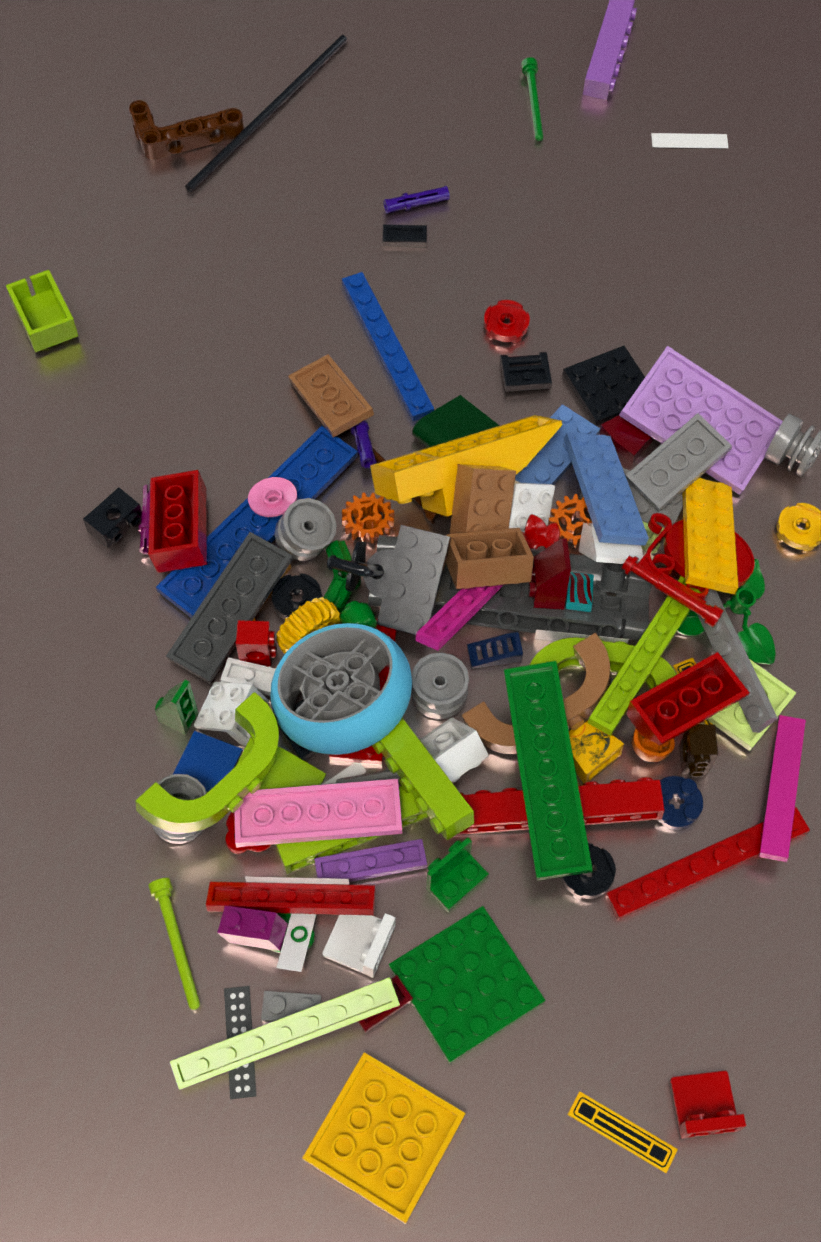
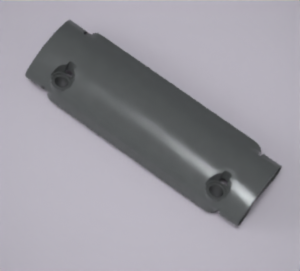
M379 535L377 552L384 549L395 550L398 537ZM530 548L533 557L543 551ZM569 554L571 572L594 575L591 612L566 609V600L564 610L533 608V598L528 597L529 582L505 584L466 624L536 633V630L584 635L596 633L598 636L622 637L623 639L639 641L649 626V595L652 584L633 572L629 575L624 574L625 571L621 569L623 564L595 562L585 555ZM446 563L432 617L461 590L456 589ZM369 591L368 605L381 607L382 599L374 596ZM606 593H616V596H608Z

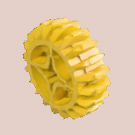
M323 597L314 598L311 602L306 601L303 606H299L288 618H285V622L280 625V630L276 634L278 646L285 654L296 642L306 635L327 626L340 624V613L332 602Z

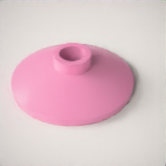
M271 477L259 481L251 488L248 494V503L252 511L264 517L283 515L287 508L297 501L295 486L289 480L280 477Z

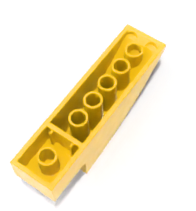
M533 415L370 465L375 494L383 496L387 500L397 501L398 504L409 503L412 501V498L420 496L423 509L448 517L452 515L458 464L500 466L515 470L516 474H518L562 426V421Z

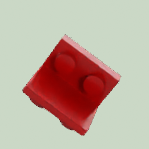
M727 1071L677 1076L670 1079L681 1139L739 1132L746 1127L744 1114L737 1115Z

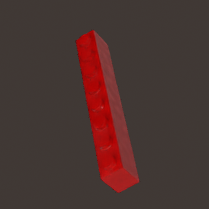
M644 777L634 782L618 779L608 784L586 782L583 786H578L585 825L662 820L664 804L660 779L653 780L650 777ZM506 788L502 792L493 793L489 790H480L475 792V794L468 795L460 792L474 811V824L457 835L529 830L523 790L518 791L516 788Z

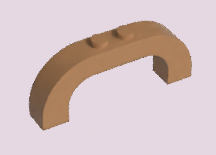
M596 633L573 646L574 655L584 668L586 677L584 683L576 692L563 699L568 730H575L584 724V720L591 716L610 686L609 656L604 644ZM484 701L462 714L464 723L477 731L485 747L503 754H517L513 725L505 724L496 719Z

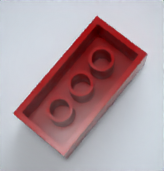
M199 470L153 477L150 480L148 555L157 573L207 565L206 486Z

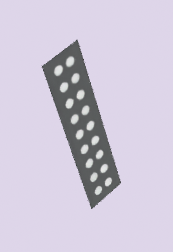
M250 986L224 988L226 1035L228 1039L252 1029ZM254 1061L229 1071L230 1099L256 1097Z

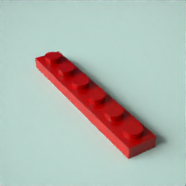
M210 882L206 909L209 912H223L225 906L274 913L374 916L376 889L375 885Z

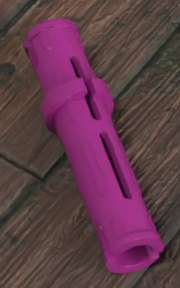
M144 485L142 488L141 524L138 527V532L141 535L139 551L142 554L148 555L150 488L148 491V485Z

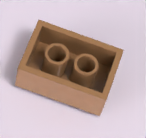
M458 464L450 534L509 529L516 471L500 466Z
M520 528L446 534V536L452 537L446 564L456 589L531 582L534 557Z

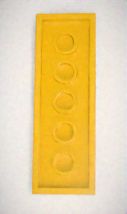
M699 477L682 492L685 583L735 595L738 589L732 487L721 482L705 480Z

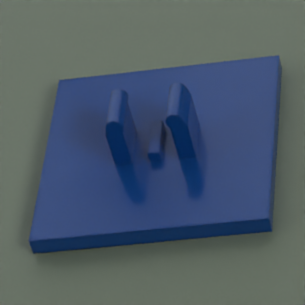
M194 731L173 775H189L197 779L205 787V790L209 792L236 766L243 749Z

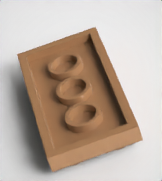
M329 354L288 375L290 383L332 437L341 434L374 415L373 408Z

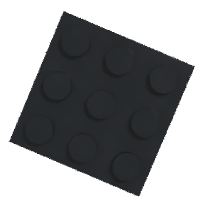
M625 345L563 369V376L595 426L618 416L645 378Z

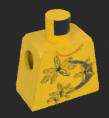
M588 720L575 730L569 729L575 771L583 784L590 782L622 754L624 743L615 736H610L588 724Z

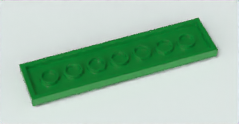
M557 661L504 669L537 881L593 872Z

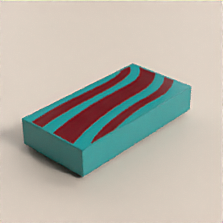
M570 572L566 595V609L591 612L594 575Z

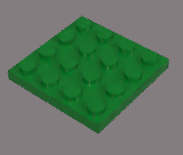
M484 906L388 964L393 975L399 977L413 998L411 1004L449 1064L529 1014L546 1001Z

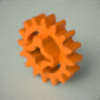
M363 492L362 498L353 496V503L346 501V509H342V526H345L346 534L352 532V540L360 537L361 541L365 542L366 539H369L372 544L374 543V538H379V535H383V533L389 535L391 533V527H394V510L391 509L390 502L384 503L383 496L377 499L375 498V493L372 492L371 496L367 497L365 492ZM352 516L354 517L356 524H354V522L352 521Z
M574 494L573 499L570 500L566 495L564 496V503L557 500V509L551 508L550 514L554 517L549 518V524L557 523L560 529L559 540L567 538L568 544L572 542L573 547L577 548L581 535L576 534L582 532L583 523H592V521L585 515V510L588 513L589 511L584 497L582 500H579L577 494ZM575 518H579V521H577L576 524L571 523V521H574ZM559 521H561V523L565 525V532L560 527Z

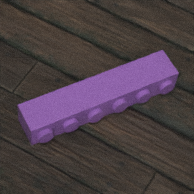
M609 0L585 78L583 95L607 100L609 92L614 91L616 79L613 78H618L620 64L618 63H622L625 52L622 48H627L629 36L626 35L631 34L633 22L630 21L635 20L637 8H634L635 0Z

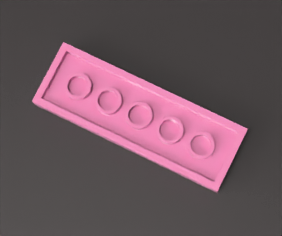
M398 779L257 790L253 794L249 792L243 798L242 805L234 812L236 847L402 834Z

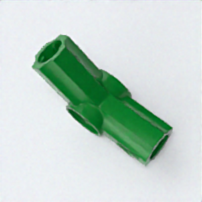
M333 541L325 549L328 558L331 555H335L337 558L348 561L352 559L345 541ZM333 569L334 578L323 598L332 602L341 613L352 592L346 591L345 588L347 579L345 576L348 573ZM361 577L355 590L361 585Z

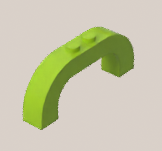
M565 638L552 642L535 655L530 665L557 661L558 672L570 667L583 668L574 655L573 646L586 638ZM601 640L609 656L610 671L618 673L635 646L628 645L622 641L613 643ZM661 657L645 683L649 689H652L677 674L671 665Z
M253 692L235 709V721L250 734L254 747L207 794L194 800H181L170 795L155 782L135 800L136 811L154 826L175 833H191L206 829L220 821L229 811L235 812L242 805L243 798L249 792L253 794L263 784L262 780L267 776L276 759L279 729L275 715L269 705L258 694Z

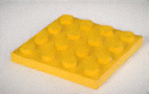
M364 1052L302 1159L406 1224L466 1113Z

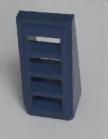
M519 632L467 644L471 669L522 662L523 650ZM509 645H512L513 651L509 652ZM497 647H502L503 654H499ZM489 648L492 650V657L488 656L487 649ZM476 650H481L483 659L478 660Z

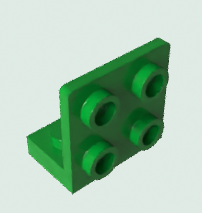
M469 837L463 842L461 840L456 841L448 849V855L442 860L440 858L435 859L427 868L426 890L448 913L489 877V873L471 856L472 840Z

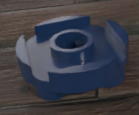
M680 776L665 777L660 780L664 814L662 820L658 821L663 824L662 826L670 830L687 829L697 821L703 810L702 794L692 779H685ZM676 797L683 804H680L679 809H675L674 805L669 804L668 801Z

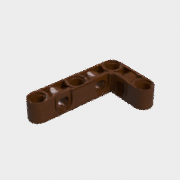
M136 100L129 105L136 138L145 157L150 160L231 140L244 129L242 112L236 108L218 111V113L203 117L199 116L160 128L155 126L153 114H151L149 106L145 101Z

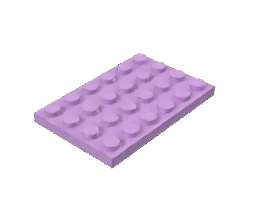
M667 346L619 416L662 444L699 413L732 445V449L705 473L717 481L732 487V491L740 495L763 461L767 449L783 421Z

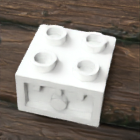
M515 481L509 528H520L522 532H525L526 522L531 514L541 518L547 526L549 524L555 486L552 484L521 483Z
M214 682L198 714L194 727L201 730L227 732L239 744L246 746L251 736L235 721V709L253 692L258 694L267 704L269 700L252 684Z
M386 913L383 919L372 915H339L323 950V957L374 978L395 929L396 917Z

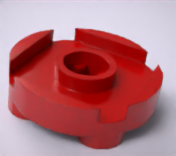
M501 300L493 307L490 305L485 311L484 328L487 337L490 339L518 343L528 331L530 316L528 312L526 313L523 310V306L516 301ZM505 318H508V319H510L509 321H510L511 323L506 324V323H503L502 321H504Z

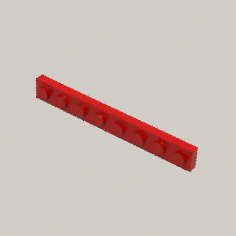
M797 807L794 810L791 841L808 834L810 831ZM764 822L607 892L605 897L617 920L758 857Z

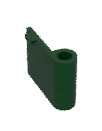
M459 395L422 417L415 424L412 435L429 448L500 425L463 396Z

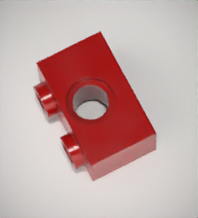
M238 620L236 647L239 660L271 667L272 658L277 656V643H275V631H271L269 621Z

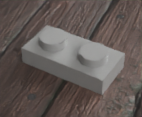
M264 991L261 1021L270 1023L321 1003L322 997L316 994Z

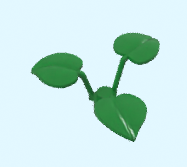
M754 559L755 566L750 578L743 586L737 589L735 595L723 606L725 609L730 607L731 611L735 614L744 615L742 623L744 631L738 632L737 635L748 658L754 663L771 665L775 661L776 652L770 632L760 623H753L749 627L747 626L748 618L751 615L749 609L765 591V582L760 570L759 560ZM690 610L677 632L685 636H697L705 630L697 613Z

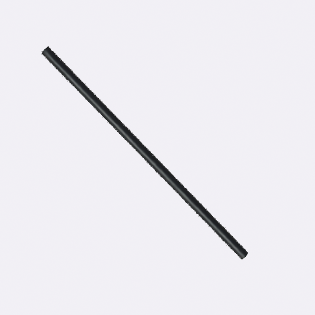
M341 35L193 177L185 185V188L192 192L347 42L346 36Z

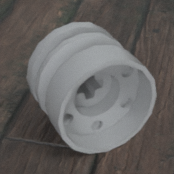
M789 413L771 441L764 459L779 466L787 457L790 459L787 470L791 472L796 463L800 465L796 475L802 477L812 467L821 452V430L815 438H812L815 430L813 425L805 433H802L803 420Z
M185 774L170 775L158 782L170 795L181 800H194L207 794L205 787L197 779ZM152 824L153 830L161 839L174 844H184L193 841L203 832V830L191 833H175L160 829Z

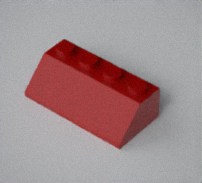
M717 652L632 699L626 715L643 737L661 746L745 698L750 692Z

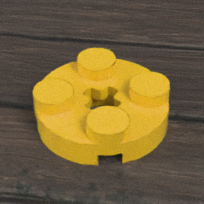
M797 503L796 506H787L782 510L776 524L777 538L792 548L806 552L812 551L814 547L821 543V511L818 508L807 503ZM804 523L807 530H801L796 525Z

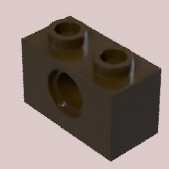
M697 724L685 731L679 744L682 774H690L691 777H702L709 773L718 756L715 724Z

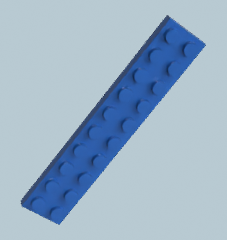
M321 426L268 478L280 477L289 480L296 488L297 500L305 498L316 499L358 457V451L337 436L332 437L328 430ZM247 498L207 537V565L171 571L156 586L157 592L192 618L249 532L272 543L276 539V524L282 515L276 517L260 516L252 511Z

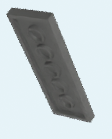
M249 532L166 655L167 659L211 684L236 646L238 620L252 621L292 562L293 556Z

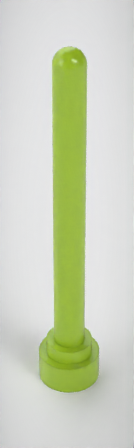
M160 878L149 883V890L151 896L155 897L156 901H159L188 1006L191 1010H196L199 1008L200 1002L169 898L172 896V884L170 878Z

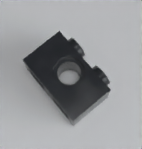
M118 487L84 517L83 521L87 532L109 548L113 543L120 541L125 532L140 522L142 511L140 504Z

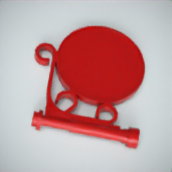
M654 513L648 522V527L652 532L659 534V536L649 546L646 554L639 562L638 557L628 556L621 569L625 571L624 574L626 575L633 572L651 583L659 591L700 615L705 620L704 623L714 628L724 610L716 605L713 607L710 604H706L705 598L709 589L691 584H686L685 586L669 576L673 569H675L676 572L685 578L683 519L672 525L669 517L661 513ZM656 522H660L665 526V529L662 532L661 530L663 527L658 525ZM735 532L739 588L750 578L754 570L755 561L749 545ZM665 537L663 544L665 554H657L651 560V552ZM663 563L667 568H657L654 564ZM690 588H696V589H698L701 593H697V592L693 591V590L690 589Z

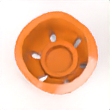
M636 728L631 741L636 755L647 762H660L671 754L675 746L674 738L660 746L645 737L643 738Z

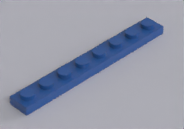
M363 272L342 278V286L412 421L419 420L434 411L430 399Z

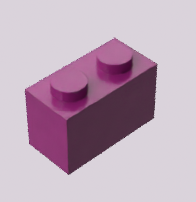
M225 906L217 933L232 944L281 951L287 923L274 912Z

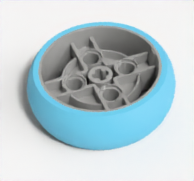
M344 623L318 629L296 642L280 660L271 683L270 698L273 713L284 733L295 743L310 751L331 755L360 751L387 736L403 717L408 707L412 690L410 665L397 643L385 633L375 628L361 624ZM385 666H388L390 668L389 675L384 687L380 691L379 673ZM302 685L304 702L294 712L295 702Z

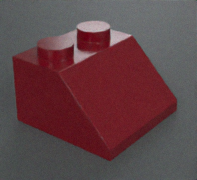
M567 538L560 539L534 556L531 582H529L528 597L533 598V608L564 610L571 572Z

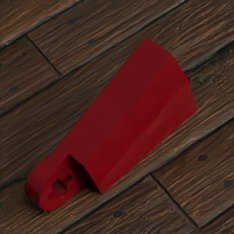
M619 415L601 424L600 435L611 436L616 452L631 464L654 441V438Z

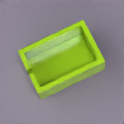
M50 270L29 276L35 292L33 296H31L25 278L5 285L11 303L35 352L78 337L74 319Z

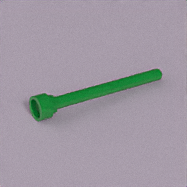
M529 57L521 62V68L528 82L536 141H542L543 130L535 75L538 72V63L535 58Z

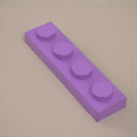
M422 839L314 858L317 878L349 879V882L427 868Z

